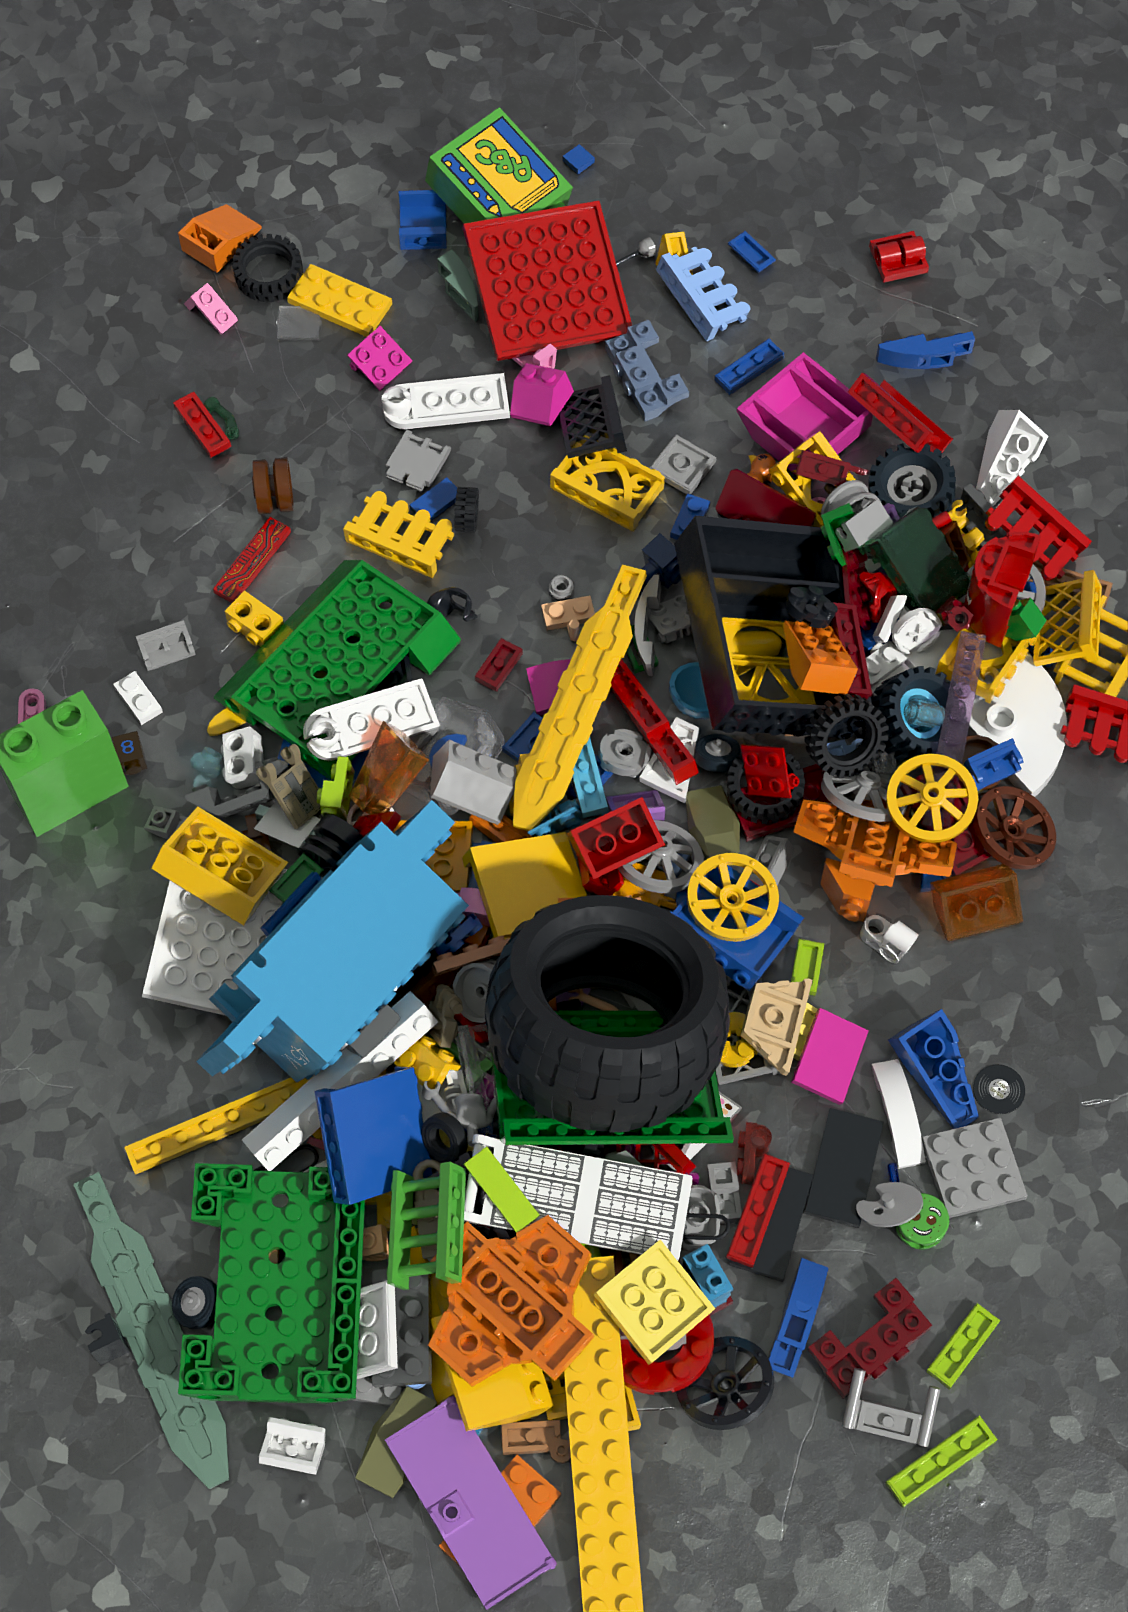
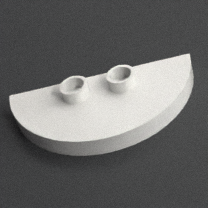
M954 629L941 630L940 636L935 643L922 652L910 651L912 654L902 652L907 657L905 664L912 669L917 666H924V669L932 667L937 670L939 660L960 630L958 632ZM971 640L979 650V660H989L1003 656L1000 647L986 641ZM969 651L964 652L966 656L971 655L970 660H974L973 653ZM1027 654L1022 663L1017 662L1015 665L1017 670L1012 679L1005 680L1006 686L1000 697L995 696L990 704L985 702L984 698L957 684L953 691L955 694L961 692L963 698L958 700L960 706H966V712L961 714V718L967 719L966 726L961 727V729L967 736L980 735L989 737L998 744L1011 738L1014 739L1024 763L1020 764L1022 768L1020 772L1007 777V779L1016 788L1024 790L1035 797L1047 785L1058 766L1065 746V735L1060 732L1063 725L1067 726L1064 703L1056 684L1043 666H1035L1033 657ZM962 670L967 674L970 673V671ZM975 671L977 679L987 684L993 682L991 675H986L984 681L980 676L981 671Z

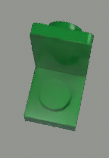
M850 503L821 515L824 523L821 526L822 533L826 540L829 539L831 544L827 546L832 560L837 559L841 566L847 564L836 535V529L840 527L843 530L841 524L856 515Z

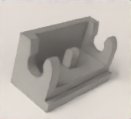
M878 498L841 524L843 530L840 527L837 528L836 535L843 545V550L848 552L863 545L893 521Z
M184 620L135 636L147 671L196 655Z

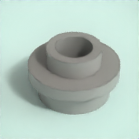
M559 575L551 580L549 592L554 598L563 600L573 594L574 585L567 576ZM563 587L565 590H558V588Z

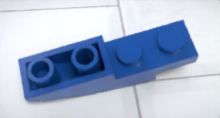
M971 331L957 333L944 338H934L931 341H927L924 334L910 335L894 341L888 340L878 344L876 360L889 366L909 369L948 367L953 365L954 357L972 353L975 337Z
M801 1258L768 1357L773 1371L792 1378L794 1377L813 1325L828 1267Z

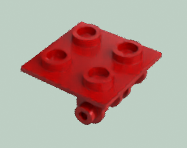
M742 744L741 750L749 795L792 798L791 789L799 785V778L793 773L788 774L784 747Z

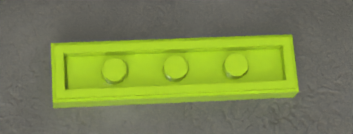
M979 1415L885 1483L900 1505L905 1507L994 1444L997 1438Z

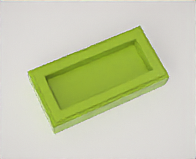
M798 939L791 982H802L804 979H812L809 995L816 996L825 943Z

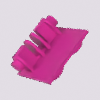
M381 326L347 355L351 359L349 364L351 369L354 371L357 369L361 370L379 391L412 362L410 357Z

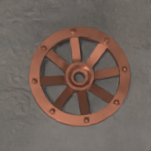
M1000 786L989 790L978 800L977 809L973 817L975 833L982 846L993 858L1011 868L1027 870L1038 867L1051 856L1056 845L1055 826L1046 808L1034 796L1019 788ZM1002 798L1015 801L1008 817ZM991 801L994 803L998 819L987 810L988 804ZM1023 805L1035 815L1025 821L1018 818ZM986 822L996 829V832H989ZM1040 823L1043 836L1028 834L1026 830ZM999 840L1004 845V849L996 841ZM1023 842L1041 845L1043 847L1040 853L1036 855ZM1014 847L1017 848L1025 857L1014 855Z

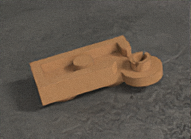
M560 1420L515 1422L502 1425L503 1455L550 1452L551 1458L557 1463H567L571 1459L570 1442L561 1439Z

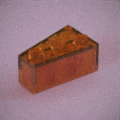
M383 721L349 797L367 814L388 812L426 765L429 758L402 730Z

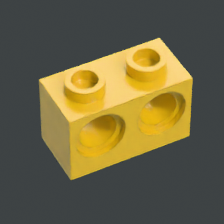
M245 590L225 610L228 627L235 633H242L253 646L259 645L261 647L284 623L282 616ZM242 614H248L245 617H239ZM262 627H266V628H267V629H265V630H259V629L262 628Z

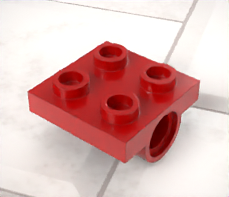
M914 231L870 240L869 248L884 283L928 273L929 265L925 258V243L923 238L916 236Z

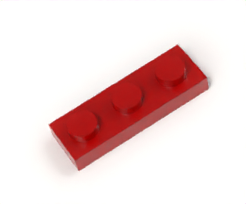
M194 391L173 402L174 408L210 458L231 447L230 440Z

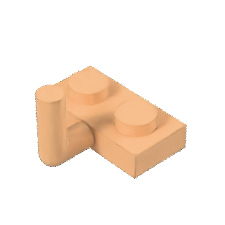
M591 596L541 604L546 630L567 627L569 638L573 642L577 641L579 637V625L584 624L595 614Z

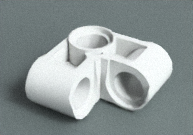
M872 915L866 918L860 930V937L865 944L879 952L886 960L895 964L901 960L919 936V934L901 921L892 924L879 915ZM874 926L880 933L874 934L868 927Z

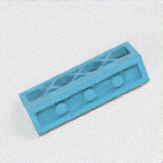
M589 737L573 769V779L583 818L598 814L603 816L609 813Z

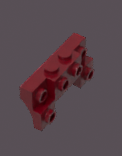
M897 1278L893 1279L873 1296L886 1313V1316L845 1348L835 1334L829 1330L808 1347V1351L822 1368L831 1385L842 1399L849 1395L854 1368L866 1371L863 1383L870 1377H873L874 1380L878 1379L888 1370L885 1365L893 1359L898 1362L910 1352L908 1347L932 1327L929 1320L914 1304L915 1299Z

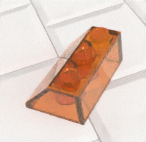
M1000 864L930 882L933 905L948 942L1023 922L1017 874L1009 866Z

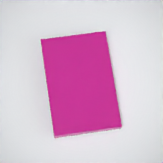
M819 1008L814 1017L791 1083L838 1105L843 1104L869 1030Z

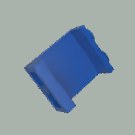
M434 190L399 191L400 250L447 249L446 203Z

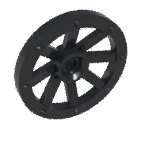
M725 1336L714 1338L713 1354L727 1351L725 1370L720 1371L711 1359L707 1369L713 1376L712 1380L699 1377L690 1384V1386L712 1392L690 1401L688 1386L676 1391L680 1405L686 1415L698 1425L713 1430H730L751 1422L766 1408L774 1390V1372L764 1351L747 1339ZM737 1351L751 1356L752 1358L736 1374ZM760 1365L762 1381L743 1383ZM759 1392L749 1405L740 1396L745 1393ZM718 1401L713 1415L699 1410L701 1407ZM729 1403H734L740 1410L734 1414L724 1416Z

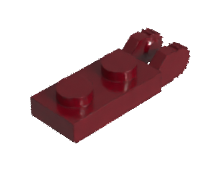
M801 450L795 474L840 486L848 482L846 480L848 471L863 476L867 475L868 470L852 466L849 462Z

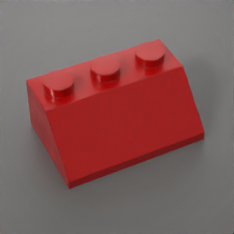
M643 797L567 833L577 857L593 880L665 846Z

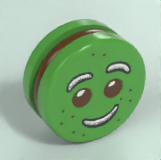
M921 1193L923 1207L920 1213L907 1223L895 1226L899 1238L906 1245L922 1250L939 1244L949 1226V1214L945 1205L935 1196Z

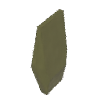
M722 785L688 791L686 797L688 831L699 843L705 858L709 859L724 853L739 854L740 821Z
M407 1386L374 1424L355 1479L394 1498L407 1480V1477L386 1444L385 1439L434 1409L437 1401Z

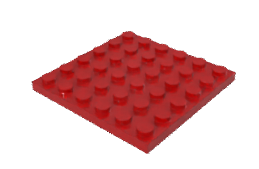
M600 201L463 224L462 228L497 361L533 355L537 350L543 349L549 344L560 350L607 341L626 334L627 327L633 326Z

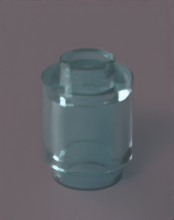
M913 698L904 707V717L909 724L934 728L942 724L945 710L937 702Z

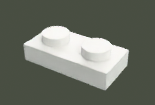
M135 671L113 684L117 693L141 725L163 713L161 706Z

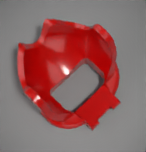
M862 572L859 575V579L868 588L873 597V603L868 602L872 612L871 621L879 623L890 597L897 595V589L891 579L882 572Z

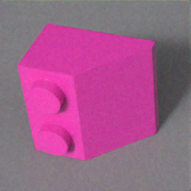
M526 363L514 380L511 417L551 426L574 392L566 372Z

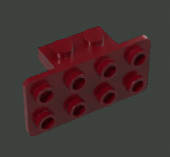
M739 469L730 471L716 505V511L728 519L811 527L816 519V513Z
M840 542L847 564L842 566L843 573L841 574L844 584L845 604L856 605L859 624L864 631H868L871 629L870 621L872 618V612L868 603L871 600V595L868 588L859 579V575L862 572H868L865 567V562L868 560L867 554L863 547L845 552Z

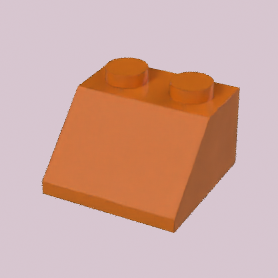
M826 858L820 884L838 915L844 916L849 921L864 922L875 884L865 879L850 878L844 873H840L841 862Z

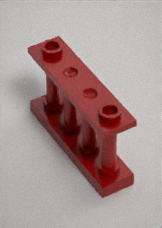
M861 373L848 390V393L915 452L919 453L928 444L930 445L931 452H934L937 448L943 453L953 440L951 436L886 380H883L878 385L867 374Z

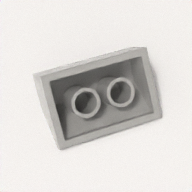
M448 740L433 755L430 797L498 825L515 790L516 768L452 740Z

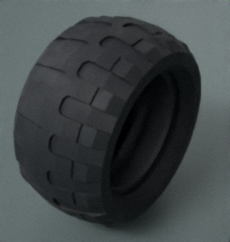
M593 895L568 899L544 907L535 912L532 919L522 922L515 928L490 974L485 1003V1022L494 1064L497 1070L507 1077L508 1087L520 1099L527 1101L534 1107V1110L542 1115L572 1127L594 1131L627 1132L642 1127L648 1128L665 1122L669 1115L681 1113L687 1109L700 1091L704 1089L720 1064L730 1025L729 996L723 966L715 960L716 952L713 947L691 925L671 912L648 902L622 896ZM575 989H608L631 995L648 1003L661 1015L666 1025L652 1033L638 1037L604 1036L572 1026L556 1014L548 1002L560 994Z

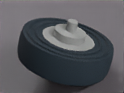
M722 734L706 735L696 743L695 761L705 770L727 772L735 758H739L741 747L735 739Z
M194 1276L185 1279L179 1284L172 1298V1312L175 1319L181 1325L191 1329H202L215 1321L216 1283L205 1277Z

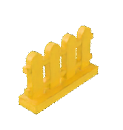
M382 491L375 492L371 498L366 496L364 500L366 506L359 517L354 516L352 522L347 521L343 528L345 541L433 578L437 572L436 559L440 561L443 556L442 552H440L447 539L452 541L454 537L451 521L441 519L437 525L430 523V513L424 509L417 511L415 516L408 514V504L403 500L395 502L393 507L386 504L387 497ZM381 512L387 513L388 515L381 527L376 525L375 522ZM406 521L410 524L403 536L397 534L396 532L402 522ZM425 530L432 532L425 545L418 543Z

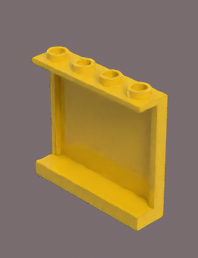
M566 832L470 847L462 857L464 867H472L493 938L504 936L505 939H509L519 924L532 919L535 912L559 903L558 898L587 896Z

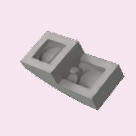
M735 1162L708 1164L709 1188L718 1196L720 1215L728 1218L730 1223H738L742 1210ZM720 1219V1224H726L722 1219Z

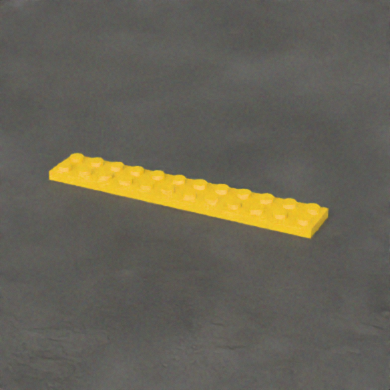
M613 1256L590 1258L573 1295L574 1317L591 1331L595 1337L564 1370L583 1612H644L620 1329L593 1295L615 1277Z

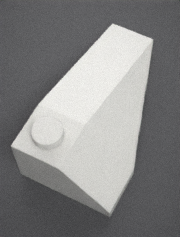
M999 410L988 432L976 489L982 491L987 502L992 507L1001 499L999 496L1003 489L1017 476L1021 477L1025 472L1024 468L1039 457L1048 438V435L1020 410Z

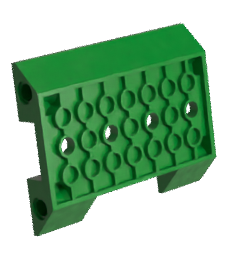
M344 560L214 695V699L252 726L259 721L291 745L296 744L300 749L301 760L330 781H333L331 780V769L333 764H337V760L326 761L319 759L310 752L306 745L313 738L322 739L327 737L325 733L304 739L303 728L308 717L318 709L370 694L408 652L410 663L430 676L461 642V638L442 613L365 561ZM389 602L392 606L388 609H382L379 607V604ZM350 636L360 638L357 643L353 644L346 641ZM321 670L328 673L324 678H316L314 676L315 672ZM284 706L294 707L293 712L289 714H284L280 711ZM358 753L347 756L350 762L355 758V756Z
M195 1163L191 1221L221 1228L214 1339L212 1335H182L178 1395L209 1401L334 1403L356 1399L365 1200L351 1205L334 1203L328 1167H309V1172L253 1171L252 1165ZM278 1194H284L288 1197L289 1201L286 1206L278 1208L273 1205V1198ZM274 1250H282L285 1253V1259L279 1264H274L269 1260L270 1253ZM272 1306L279 1307L282 1310L281 1317L276 1321H270L265 1316L267 1309ZM268 1364H274L279 1369L278 1375L273 1379H266L262 1376V1369Z

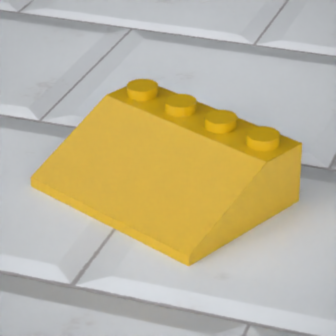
M197 807L161 847L151 869L244 926L266 897L269 889L277 881L288 862L210 813Z
M442 1315L431 1319L434 1332ZM444 1362L466 1432L533 1419L554 1407L543 1371L533 1362L511 1364L473 1387Z

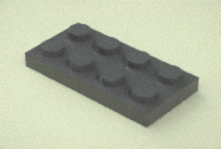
M387 1269L373 1270V1284L387 1280ZM431 1274L409 1277L408 1290L395 1287L398 1368L372 1375V1386L375 1388L432 1384V1349L428 1346L432 1338Z

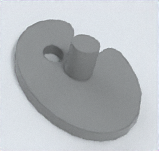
M889 1182L876 1186V1192L880 1196L878 1201L861 1200L856 1204L858 1216L867 1224L876 1227H894L907 1223L920 1213L923 1207V1197L914 1186L901 1182ZM877 1209H881L884 1211L880 1215L874 1213V1211Z

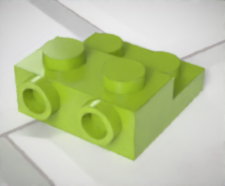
M338 756L337 764H333L331 769V780L334 781L324 780L323 788H319L317 792V804H320L321 815L332 814L344 821H347L355 774L348 757Z

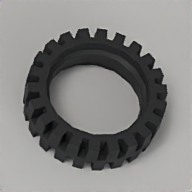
M262 234L257 235L258 240H255L253 237L249 238V244L244 241L241 244V249L237 248L236 255L233 257V272L240 291H243L244 295H250V298L256 300L258 297L260 302H265V298H268L269 302H274V297L282 300L284 299L283 294L288 297L291 289L295 287L303 275V264L299 249L296 248L293 242L290 243L289 239L285 237L282 240L281 235L277 234L275 238L272 237V234H267L266 238H263ZM265 254L282 256L291 264L286 275L271 282L254 280L246 274L245 270L250 261Z
M742 753L739 754L738 759L735 758L728 772L727 796H729L730 804H734V810L737 813L741 812V817L747 819L749 816L751 817V822L757 823V820H762V824H767L768 820H771L772 824L778 823L779 818L783 821L788 818L789 814L792 815L796 811L803 797L805 778L803 769H800V763L797 760L793 761V755L790 753L787 756L785 755L788 774L793 773L799 778V785L791 789L792 798H786L780 803L773 805L757 804L745 797L740 787L741 776L745 772Z

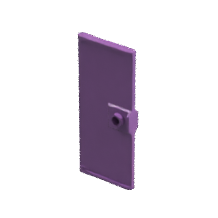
M454 1395L449 1396L439 1406L385 1439L386 1444L486 1610L539 1575L555 1568L557 1562L546 1548L476 1431L466 1432Z

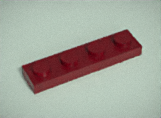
M833 602L838 607V610L831 621L832 629L858 668L848 694L852 697L856 694L868 699L872 695L856 605Z

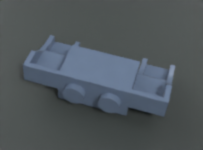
M649 320L627 327L626 334L605 341V350L613 363L614 373L617 378L621 377L626 395L631 396L644 421L658 417L671 405L689 397V390L680 374L661 380L645 349L659 343V337Z

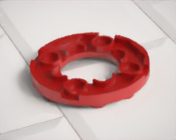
M710 1315L706 1316L686 1333V1344H683L680 1352L670 1360L663 1362H653L648 1365L644 1359L638 1357L631 1349L628 1339L621 1340L624 1385L634 1391L654 1395V1392L672 1391L673 1393L684 1389L696 1381L707 1368L713 1354L714 1328Z

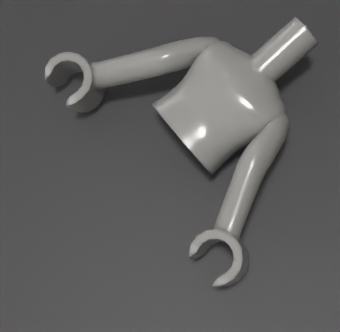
M425 1081L422 1096L427 1100H433L441 1112L454 1116L467 1131L468 1145L474 1147V1144H472L473 1135L478 1134V1129L490 1125L497 1111L495 1088L493 1091L494 1098L487 1111L484 1107L483 1096L470 1093L461 1094L455 1098L456 1113L454 1114L439 1095L440 1082L436 1081L435 1089H430L427 1086V1081Z

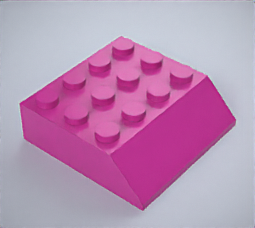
M804 352L736 410L751 438L778 461L782 460L806 439L819 431L838 455L871 426L873 414L848 393V387ZM789 464L787 468L790 471L796 470L797 464Z

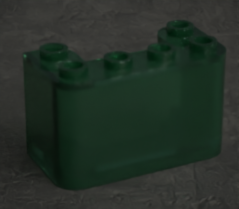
M916 506L898 514L891 519L893 521L891 524L858 547L862 555L870 553L875 557L872 559L874 564L880 562L899 594L907 596L904 605L910 611L918 608H928L936 612L952 595L959 600L967 594L971 576L963 570L957 554L951 551L946 543L944 534L937 529L932 521L931 513L926 508Z

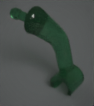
M209 397L203 405L210 414L216 411L224 419L225 435L228 439L235 440L239 436L235 417L220 405L217 398Z

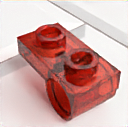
M746 1122L745 1130L739 1131L738 1148H743V1158H738L737 1174L742 1175L741 1184L752 1185L755 1157H762L764 1153L767 1154L769 1151L772 1134L764 1125ZM759 1136L766 1143L760 1146L755 1145L751 1139Z

